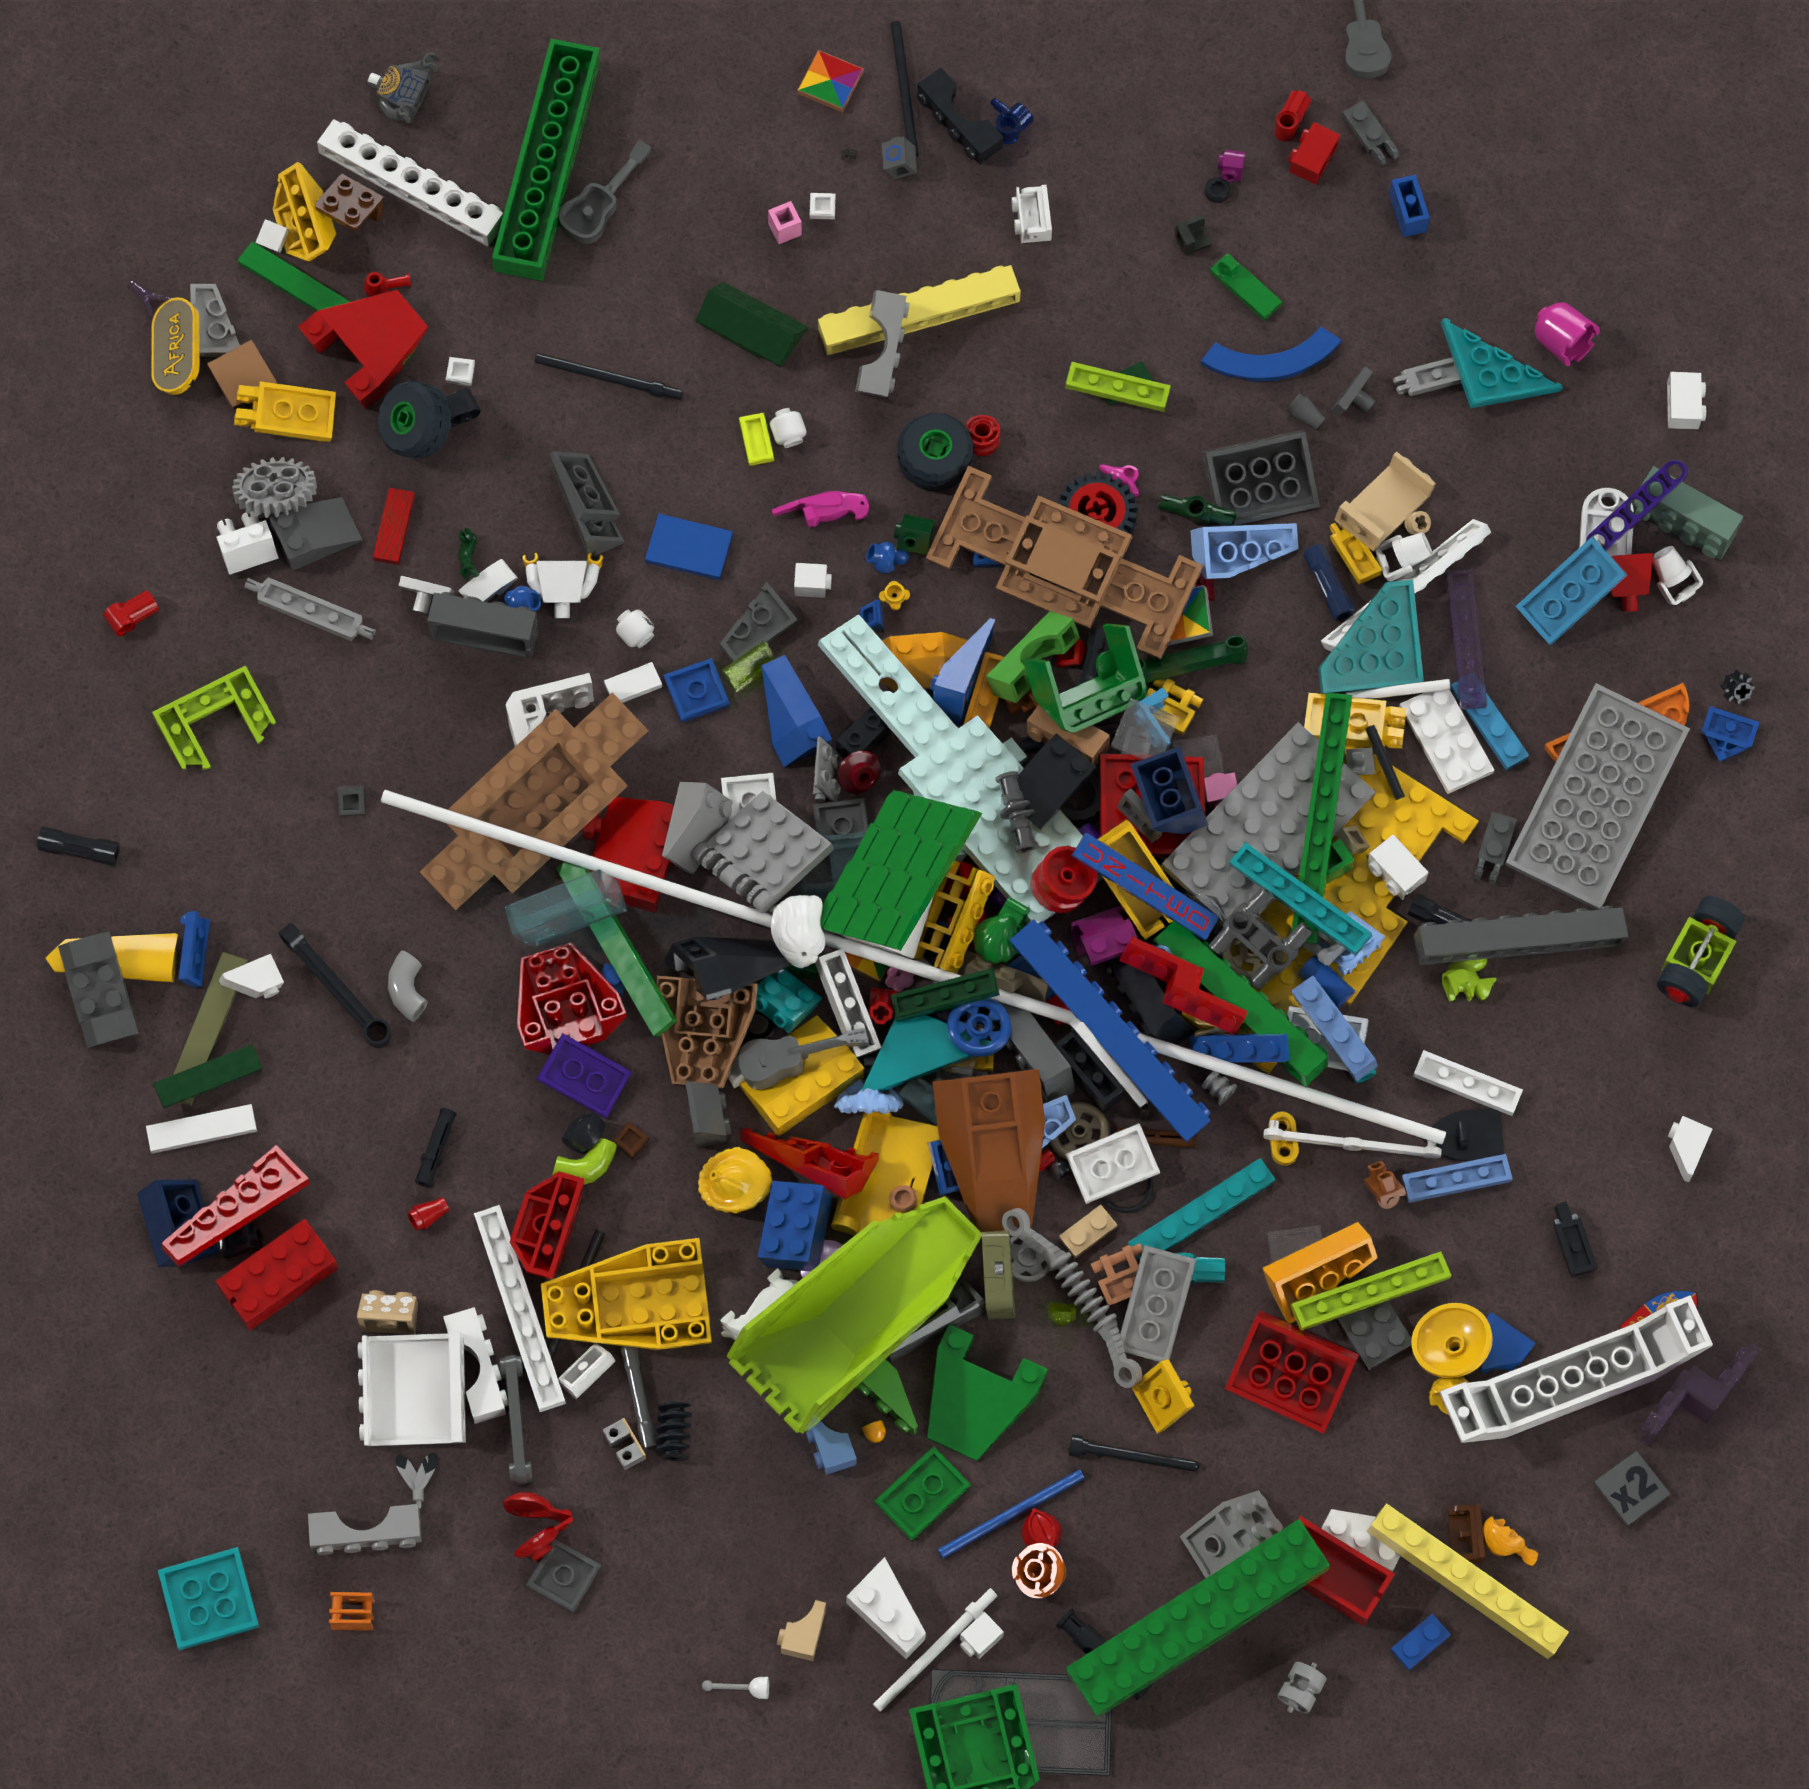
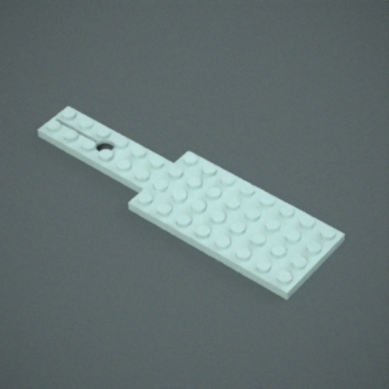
M859 614L819 640L818 646L915 757V759L899 769L898 774L919 797L981 812L980 819L962 848L982 871L995 876L994 885L1006 899L1011 897L1030 908L1026 918L1028 924L1033 919L1037 923L1045 921L1056 912L1049 911L1041 906L1033 896L1030 886L1031 875L1044 857L1056 847H1077L1083 836L1061 810L1041 830L1031 822L1034 841L1038 842L1039 846L1030 852L1016 853L1015 847L1017 845L1014 834L1010 829V820L1002 819L1000 816L1001 810L1006 806L1003 804L1000 784L996 783L995 777L1010 771H1017L1020 774L1024 768L977 715L960 728H957ZM882 678H891L896 681L898 690L895 693L890 691L883 692L879 687V681ZM1097 873L1096 884L1103 880L1099 873Z

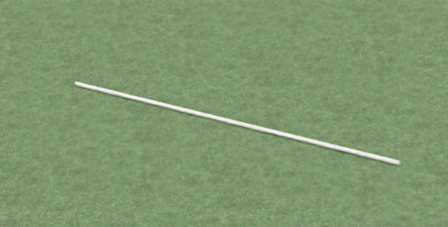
M388 790L383 792L382 803L770 928L772 914L761 913L759 910L404 795ZM823 931L825 946L840 950L843 948L844 952L937 982L961 976ZM999 989L1000 995L991 997V999L1067 1024L1076 1018L1070 1010L1014 992L1009 993ZM1141 1033L1137 1035L1143 1044L1148 1041L1160 1054L1438 1144H1443L1446 1135L1445 1131Z

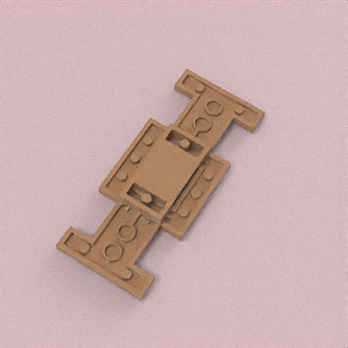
M968 466L929 549L926 560L950 570L960 547L1005 566L996 590L1044 611H1051L1073 618L1075 624L1089 630L1095 621L1100 607L1145 625L1146 628L1139 641L1137 650L1161 660L1203 569V565L1179 555L1169 578L1123 559L1133 538L1131 534L1039 495L1029 516L1023 517L983 500L992 476ZM1030 573H1032V574H1034V575H1036V576H1039V577H1041V578H1043V579H1046V580H1048V581H1050V582H1053V583H1055V584H1057V585H1060V586H1062V587H1065V588H1067V589H1069V590H1072V591L1076 592V594H1074V593H1072V592H1069V591H1067V590H1065V589H1062V588H1060V587H1058V586H1055V585H1053V584H1051V583H1048V582H1046V581H1044V580H1041V579H1039V578H1037V577H1034V576L1030 575Z

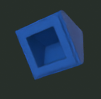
M876 599L860 608L861 618L874 632L885 631L883 607L880 600Z

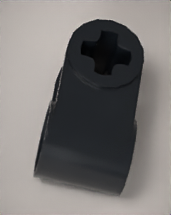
M468 388L458 390L446 397L452 415L451 428L470 421L469 418L475 419L481 413L474 396Z

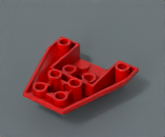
M572 942L521 958L517 1027L525 1049L550 1055L562 1033L585 1046L604 1041L627 1017L619 993Z

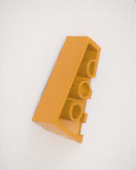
M1357 1222L1262 1269L1269 1289L1286 1322L1291 1324L1296 1320L1291 1309L1292 1303L1338 1288L1337 1285L1346 1277L1352 1278L1378 1257L1371 1236Z

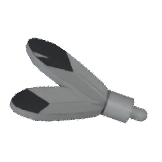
M430 1453L424 1458L418 1472L415 1471L411 1462L402 1455L396 1457L397 1470L407 1486L412 1490L413 1502L418 1504L419 1509L421 1508V1502L424 1501L423 1490L429 1483L437 1466V1455L435 1453Z

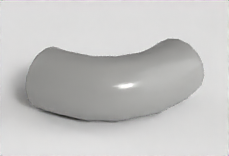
M401 950L388 974V992L393 1005L407 1019L415 1022L428 1003L425 998L416 992L414 986V978L422 965L411 954Z

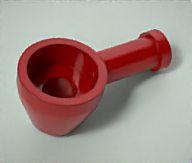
M371 272L364 280V292L368 297L386 293L390 288L411 286L410 275L405 274L406 276L386 279L378 272ZM373 280H379L376 284L371 283Z

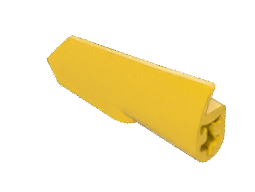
M178 934L113 936L112 940L123 979L173 983L177 961L176 944ZM77 938V939H65L60 945L65 944V943H68V942H71V941H74V940H78V939H81V938ZM57 946L46 957V960L55 973H65Z

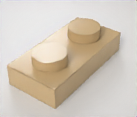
M1099 1205L1059 1235L1058 1239L1076 1259L1116 1229L1117 1224L1102 1205Z

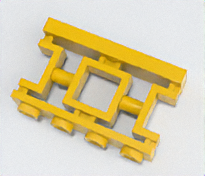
M957 861L953 862L933 896L914 959L921 961L926 949L938 953L934 966L955 974L958 973L959 968L964 962V955L968 945L973 940L974 930L978 920L983 915L984 905L988 895L993 890L995 876L974 867L968 879L956 875L960 865ZM948 878L955 880L949 895L942 892ZM964 884L971 887L966 901L959 899ZM945 900L958 904L948 929L936 924ZM928 927L935 929L929 944L922 942ZM944 934L952 936L946 951L939 948Z

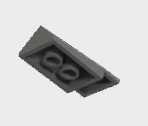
M552 451L550 453L552 471L587 556L589 553H592L591 557L623 544L625 541L614 522L620 514L589 454Z
M964 1277L956 1282L947 1301L894 1350L888 1358L893 1362L944 1335L949 1324L959 1327L985 1313L986 1304L983 1298Z

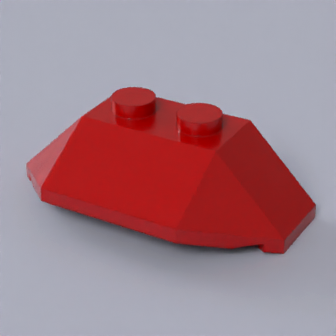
M559 1171L552 1175V1177L526 1191L509 1242L527 1273L553 1280L563 1261L578 1215L585 1178Z

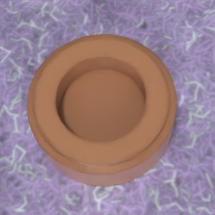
M900 1185L892 1190L890 1203L896 1212L907 1213L916 1207L917 1196L911 1187Z

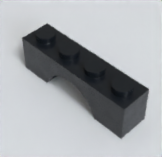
M940 67L918 83L917 99L923 107L928 106L938 124H944L947 127L952 140L955 142L959 141L963 145L965 154L971 160L975 159L981 164L1003 148L1004 137L989 120L969 121L956 113L952 102L956 96L957 84Z

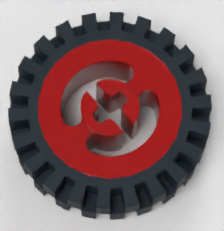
M1096 472V476L1091 477L1090 473H1085V478L1076 477L1073 484L1069 482L1066 485V491L1063 490L1061 492L1058 504L1077 512L1086 504V516L1131 534L1132 531L1134 532L1137 518V503H1135L1134 494H1130V487L1127 484L1123 486L1120 478L1117 477L1116 480H1113V475L1108 473L1106 477H1101L1102 472ZM1107 503L1115 511V517L1110 522H1108L1109 507L1107 508Z

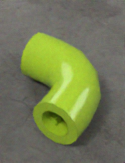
M600 1138L593 1147L588 1149L586 1155L581 1159L572 1160L558 1156L552 1175L560 1171L585 1178L584 1185L592 1183L608 1170L614 1158L617 1144Z

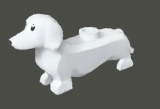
M777 1268L767 1278L771 1283L770 1287L763 1289L758 1294L746 1314L741 1315L738 1319H734L735 1314L730 1311L720 1320L724 1330L721 1332V1335L736 1340L743 1326L798 1281L783 1279L782 1272Z

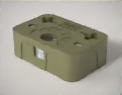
M1009 1230L982 1232L985 1302L988 1320L1015 1318L1012 1251Z

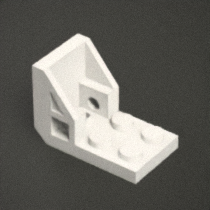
M587 673L513 692L506 702V711L514 745L517 746L546 719V713L551 714L555 709L562 713L565 708L573 706L575 708H583L588 706L590 702H593L594 697L590 674Z

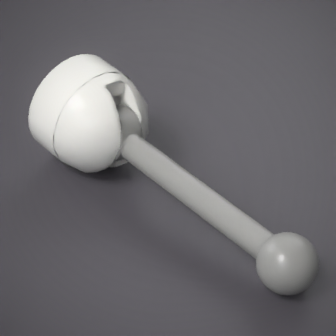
M769 1677L754 1678L750 1684L712 1683L706 1680L702 1683V1688L705 1691L712 1689L749 1690L758 1699H768Z

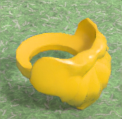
M1464 1377L1439 1378L1435 1380L1429 1392L1430 1405L1437 1406L1440 1411L1449 1415L1440 1391L1469 1382Z

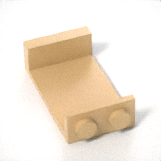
M1396 452L1392 457L1390 465L1350 504L1345 501L1339 507L1335 521L1374 552L1405 522V518L1409 513L1415 512L1431 496L1436 483L1428 474L1416 468L1408 458Z

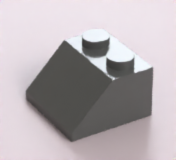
M692 1081L685 1082L695 1148L727 1143L726 1135L731 1134L729 1118H723L722 1110L727 1109L725 1094H719L718 1085Z

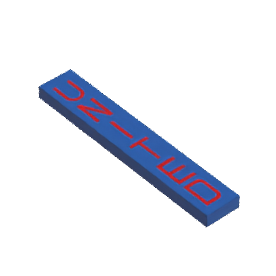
M1088 833L1083 835L1071 855L1202 940L1207 939L1219 919L1215 914Z

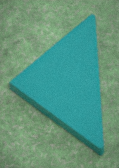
M1447 318L1442 319L1441 325L1470 408L1546 395L1562 390V384L1552 382L1545 378L1543 373L1527 364L1523 365L1512 359L1513 356L1496 346L1493 348L1481 341L1482 338L1470 331L1462 330L1450 323L1451 320Z
M927 1015L897 1022L895 1018L862 1091L868 1088L873 1091L878 1090V1092L899 1086L908 1080L923 1077L939 1071L940 1068L953 1063H960L974 1056L967 1055L955 1047L949 1037L947 1024ZM966 1031L960 1034L966 1042L972 1039ZM986 1039L979 1040L981 1046L992 1043Z

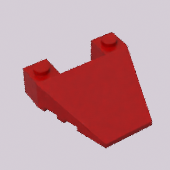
M398 290L318 310L298 326L302 335L318 354L337 339H340L363 366L362 369L344 383L364 409L368 408L387 392L389 384L395 375L399 374L403 368V363L409 354L413 353L429 329Z

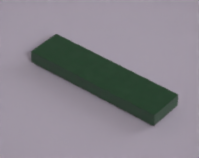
M990 968L892 994L891 999L897 1022L999 996L1000 993L995 970Z
M253 1044L154 1082L153 1087L162 1108L165 1109L261 1071L263 1067Z

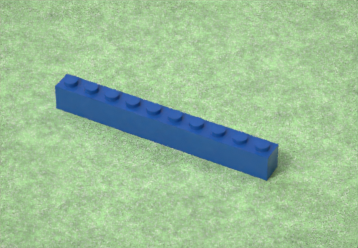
M1033 919L1010 939V943L1074 1016L1088 1027L1094 1037L1113 1057L1133 1083L1187 1143L1211 1121L1208 1118L1211 1112L1201 1101L1198 1104L1194 1102L1190 1097L1193 1094L1191 1089L1183 1081L1179 1084L1172 1077L1175 1071L1166 1061L1161 1064L1157 1060L1155 1055L1158 1052L1148 1041L1143 1044L1137 1037L1140 1032L1133 1023L1129 1021L1126 1024L1121 1019L1122 1011L1113 1001L1109 1004L1102 997L1105 993L1095 981L1090 983L1084 977L1087 971L1078 961L1073 964L1066 955L1070 952L1060 941L1055 944L1049 937L1052 932L1043 921L1037 923Z

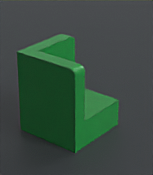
M1341 839L1331 845L1326 884L1353 868L1355 860Z

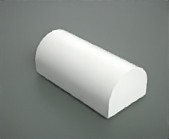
M594 1343L558 1378L559 1384L574 1399H577L615 1363V1359L611 1353L597 1343Z

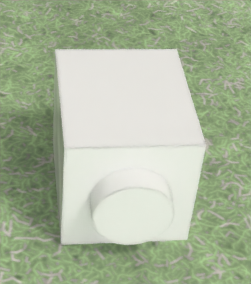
M796 563L794 596L825 598L826 589L831 590L832 574H827V565Z
M984 1612L960 1634V1640L962 1641L960 1646L970 1657L975 1655L980 1659L1003 1638L1004 1632Z

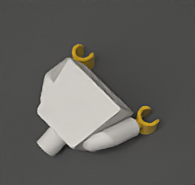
M534 553V560L528 561L526 555H523L527 583L532 590L539 593L544 603H554V618H570V603H581V599L589 596L597 583L599 570L603 563L602 555H600L598 561H593L591 559L592 553L588 554L587 561H539L537 553Z

